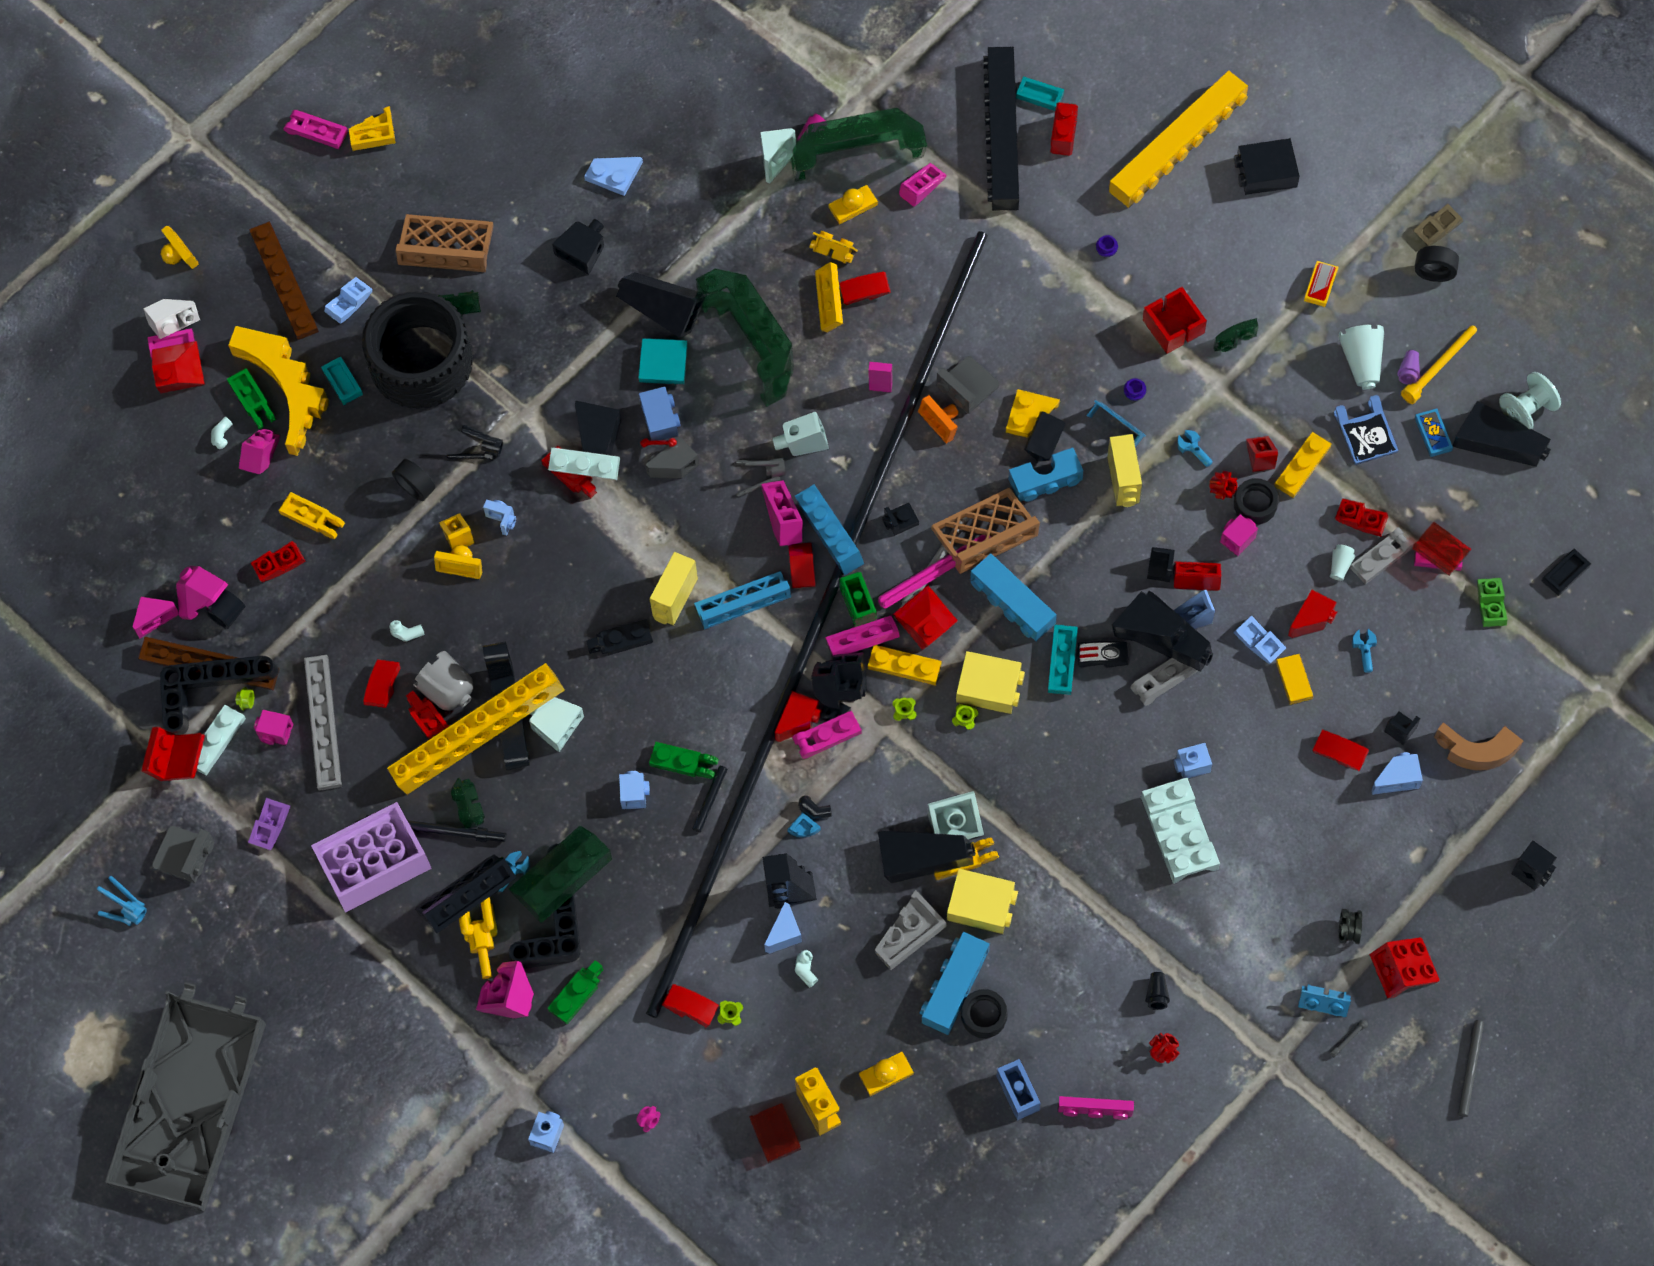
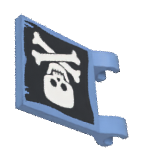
M1378 395L1371 396L1368 401V406L1372 411L1370 414L1348 420L1345 406H1337L1334 411V416L1340 425L1355 465L1398 452Z

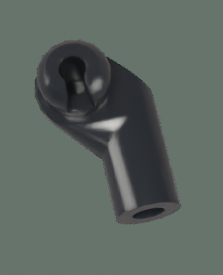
M804 795L800 797L799 809L810 819L832 817L830 805L817 806L809 796Z

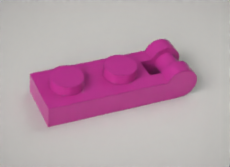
M299 110L292 111L290 122H287L284 126V131L290 135L296 134L336 149H340L348 133V129L345 126Z
M851 710L805 732H799L792 739L795 745L799 746L801 757L806 759L862 734V729ZM813 739L815 744L812 746L808 745L807 741Z

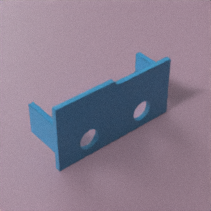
M1095 400L1094 406L1086 416L1092 418L1098 408L1102 407L1138 434L1134 440L1136 448L1141 439L1146 435L1105 404Z

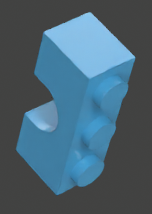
M1074 448L1053 454L1051 458L1053 471L1046 475L1037 473L1033 469L1031 462L1009 469L1008 479L1020 502H1029L1036 499L1039 495L1045 493L1052 494L1058 491L1059 488L1065 486L1072 487L1080 483L1083 479V468Z

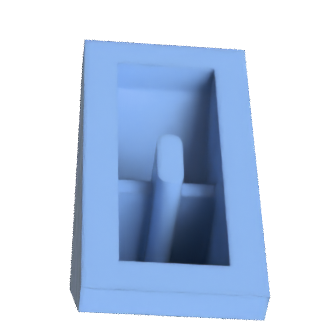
M1207 590L1201 591L1174 610L1194 629L1212 624L1215 613Z
M786 902L764 944L765 952L769 954L802 942L801 933L791 907Z

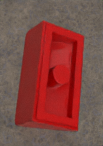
M1174 562L1175 589L1220 590V563Z

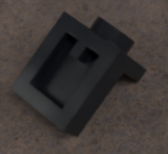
M909 502L893 510H890L889 506L884 508L883 523L887 530H892L894 536L919 525V520Z

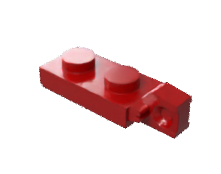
M551 452L542 459V464L547 469L549 468ZM551 471L571 491L577 493L582 491L590 499L597 494L596 487L591 483L593 480L591 476Z
M414 691L406 695L407 701L412 706L408 711L428 740L449 727L430 700L426 698L420 700Z

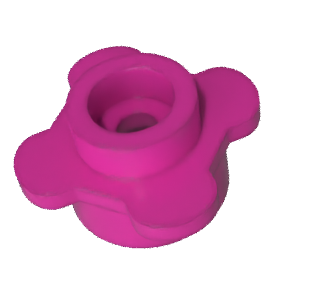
M646 1106L639 1112L637 1123L640 1127H643L644 1132L650 1131V1129L658 1124L660 1112H656L655 1106Z

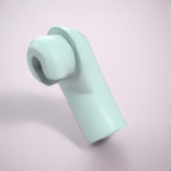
M224 417L211 431V443L218 449H223L227 445V440L223 438L224 433L233 425L227 417Z
M395 620L389 625L392 636L405 642L425 635L421 624L407 628L400 621Z
M803 950L796 957L795 972L810 988L818 979L810 971L813 958L812 953L808 950Z

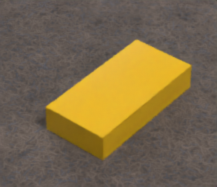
M1300 654L1277 659L1276 665L1289 704L1312 700L1313 693Z

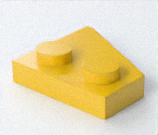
M390 106L383 109L384 113L375 118L370 116L362 123L349 128L352 151L396 143Z
M1017 389L1006 426V433L1028 438L1040 411L1049 414L1054 408L1057 409L1059 407L1060 399Z

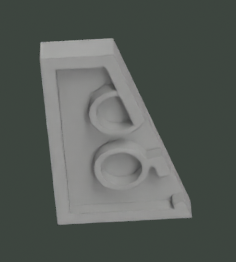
M917 890L914 891L907 906L903 907L899 913L900 916L894 925L888 929L875 949L876 955L890 970L947 927L944 919Z

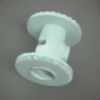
M1532 372L1527 376L1529 387L1527 392L1520 394L1518 398L1512 394L1504 393L1499 399L1503 414L1525 425L1528 429H1533L1531 415L1543 406L1550 411H1556L1561 406V398L1555 386L1549 379L1538 372Z

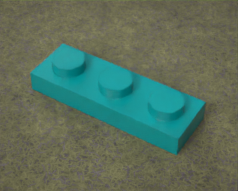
M1054 624L1048 693L1071 695L1078 627Z

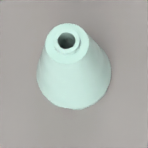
M1360 325L1345 329L1346 334L1339 332V341L1355 382L1363 390L1373 389L1376 387L1375 384L1380 382L1384 328L1381 325H1377L1378 329H1372L1371 325Z

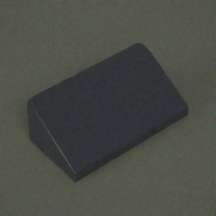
M1040 411L1024 450L1038 462L1049 461L1066 423L1046 412Z

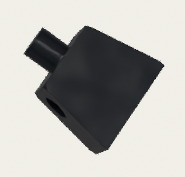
M593 219L588 226L579 221L575 222L553 242L554 255L589 275L604 248L603 236L600 234L604 225L597 219Z

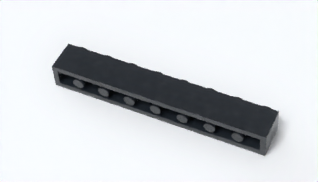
M988 47L987 56H983V69H988V74L984 75V88H988V93H984V105L989 107V112H985V126L989 125V131H986V145H990V150H986V164H991V169L987 170V183H991V189H987V200L992 202V211L1019 210L1014 47Z

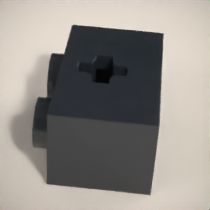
M1532 840L1519 857L1511 874L1533 890H1536L1539 885L1544 887L1551 878L1552 873L1556 869L1553 864L1557 857Z

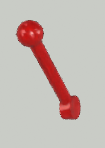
M645 438L641 440L640 444L643 448L648 445H669L674 447L677 441L675 438L649 441Z

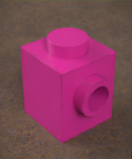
M1240 514L1235 520L1232 518L1225 525V531L1222 533L1220 543L1239 556L1256 538L1258 528L1251 519L1244 518Z
M262 710L261 716L256 718L254 730L259 739L269 745H274V743L287 745L293 727L290 716Z

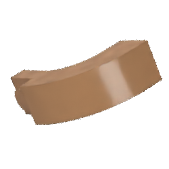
M1444 722L1437 729L1434 736L1441 747L1450 750L1447 757L1450 762L1470 770H1489L1505 764L1519 751L1523 740L1506 726L1493 739L1484 743H1473L1465 740Z

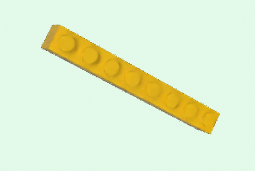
M1228 70L1110 180L1109 193L1128 208L1133 203H1138L1148 189H1153L1163 175H1168L1178 161H1183L1193 147H1198L1208 133H1213L1218 127V123L1223 119L1227 120L1231 116L1233 109L1245 103L1248 98V85Z

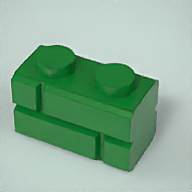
M857 572L840 578L839 589L854 627L876 621L877 611L862 573Z

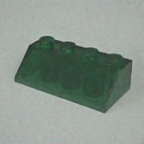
M578 826L509 888V891L542 923L612 860L611 851L594 833L582 826Z

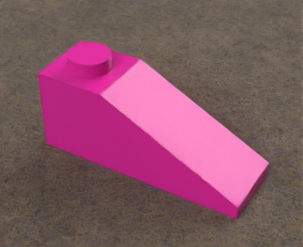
M784 480L761 484L772 529L779 545L802 543L803 520Z

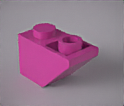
M261 429L244 441L241 447L239 469L256 474L264 472L270 465L279 443L280 435L273 434L271 430Z

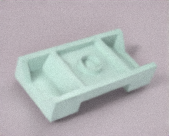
M1188 778L1142 791L1141 799L1173 884L1190 874L1203 870H1219V859L1212 842L1209 841Z

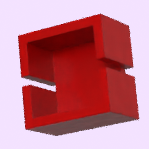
M1183 287L1167 294L1164 301L1160 298L1145 306L1142 319L1166 354L1183 346L1185 340L1190 342L1203 335L1207 320Z

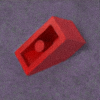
M1311 590L1293 621L1288 636L1294 638L1324 630L1327 623H1333L1338 613L1335 611L1337 602Z
M792 691L776 728L775 740L782 742L799 732L811 729L813 722L817 723L821 715L819 701Z

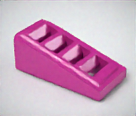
M930 162L901 183L899 195L915 207L946 178V174Z

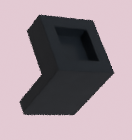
M1151 548L1147 579L1170 582L1175 550Z
M1399 711L1393 719L1387 722L1384 732L1404 745L1417 729L1421 718L1416 716L1412 721Z

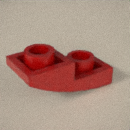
M886 272L867 274L839 282L843 301L846 305L867 298L873 300L891 293Z
M1342 498L1335 520L1359 531L1381 537L1388 520V513L1365 508L1364 503Z
M291 541L274 553L268 551L251 562V565L260 581L265 582L287 573L306 561L296 543Z
M377 659L365 691L364 705L387 707L394 693L393 683L401 669L399 662Z
M1323 729L1313 748L1315 754L1335 760L1339 765L1356 771H1360L1369 752L1367 748Z
M672 984L662 1003V1006L678 1016L684 1017L686 1015L705 1028L710 1025L719 1007L712 1000L676 984Z

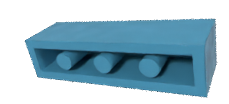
M815 484L795 495L801 511L843 574L847 575L862 566L864 561L860 551Z
M991 553L971 570L972 586L977 591L982 590L993 606H999L1010 622L1015 621L1026 637H1032L1037 641L1056 624L1057 614Z
M965 932L962 933L960 939L955 938L951 947L953 954L950 960L946 958L940 970L943 974L940 980L934 981L930 993L933 995L929 1002H924L920 1010L922 1024L949 1035L963 1002L968 996L986 959L990 943Z

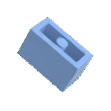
M666 387L639 393L651 441L678 436L677 427L681 426L677 413L673 414L672 407H675L672 394H667Z
M1020 1059L998 1068L996 1077L1016 1119L1019 1120L1040 1111L1041 1103Z

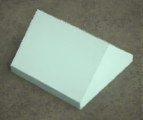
M792 128L761 132L766 182L769 184L796 154L795 130Z
M974 791L928 804V818L933 834L964 835L967 839L984 835Z

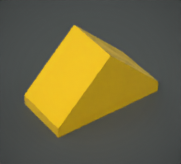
M460 513L439 522L451 549L458 545L468 547L474 544L471 530Z

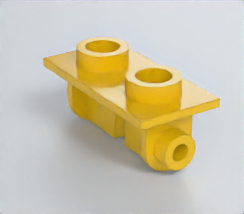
M821 231L820 234L813 232V235L817 237L816 240H812L810 243V248L813 249V252L828 256L830 250L833 249L831 258L845 264L852 262L854 257L851 254L852 250L858 251L852 247L853 242L841 238L840 242L832 239V234Z

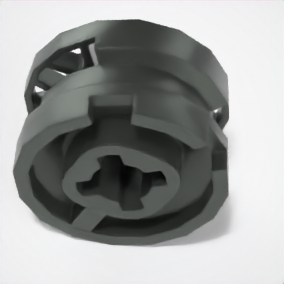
M1342 909L1339 921V943L1353 940L1355 944H1359L1362 932V911L1349 912L1348 909Z

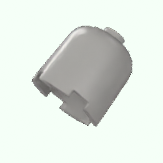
M442 651L436 655L439 658L432 665L428 662L416 676L415 680L417 682L413 686L443 710L450 711L459 706L463 708L472 699L470 694L473 690V679L446 651Z

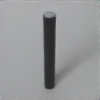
M720 765L694 823L692 829L696 832L701 833L728 769Z

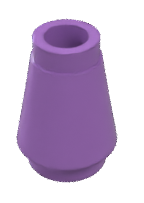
M1407 351L1397 375L1403 384H1415L1420 378L1419 353L1417 351Z

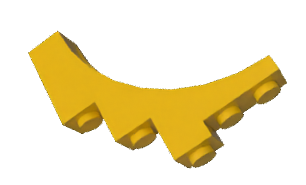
M235 326L228 345L232 356L250 361L262 368L275 379L286 395L290 417L285 445L289 454L298 456L300 448L303 449L305 446V434L307 429H310L312 426L313 417L321 418L323 411H326L328 408L329 399L323 388L308 385L310 373L307 370L306 364L290 360L292 348L286 337Z

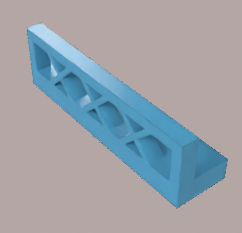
M781 571L698 601L694 605L705 630L791 598V591L787 580H784ZM779 580L780 583L767 588L770 582ZM748 590H758L757 592L746 595ZM729 597L736 598L735 600L724 603L725 600ZM708 605L714 606V608L702 611V607Z

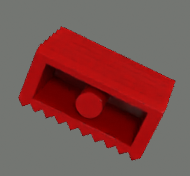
M1060 102L1056 104L1050 153L1072 155L1078 116V106L1076 104Z

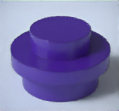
M1104 235L1096 242V251L1103 257H1111L1118 250V242L1110 235Z
M1133 378L1124 385V394L1130 400H1140L1146 394V385L1140 379Z

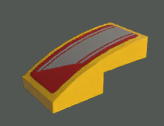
M1320 261L1316 262L1304 298L1305 302L1326 307L1338 266Z

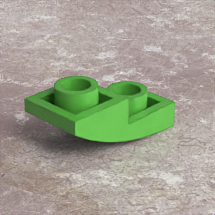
M1501 578L1478 579V597L1483 627L1507 626L1508 619L1504 605L1505 595Z

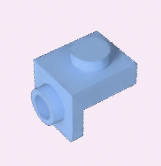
M486 499L483 507L485 516L501 521L500 528L502 534L507 536L509 530L513 529L516 523L513 508L507 506L502 501Z

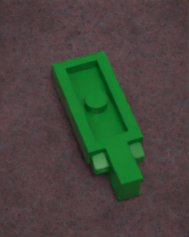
M595 960L587 970L582 968L550 1004L548 1011L565 1024H568L597 990V985L600 982L597 977L604 970L603 966Z

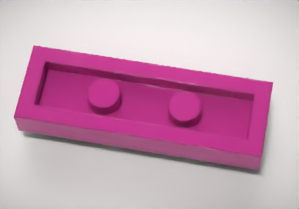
M891 615L825 638L831 654L837 655L853 653L898 638L900 635Z
M1059 1096L1058 1112H1063V1115L1070 1117L1078 1116V1114H1088V1117L1102 1118L1103 1115L1113 1116L1114 1119L1125 1120L1128 1117H1132L1134 1111V1101Z

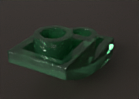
M1257 318L1235 324L1217 335L1214 341V352L1231 351L1237 348L1239 339L1250 340L1253 337H1257L1259 327Z

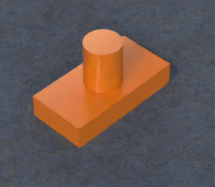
M930 395L923 398L918 413L947 444L954 439L958 428L951 420L958 416L956 406L950 404L941 409Z

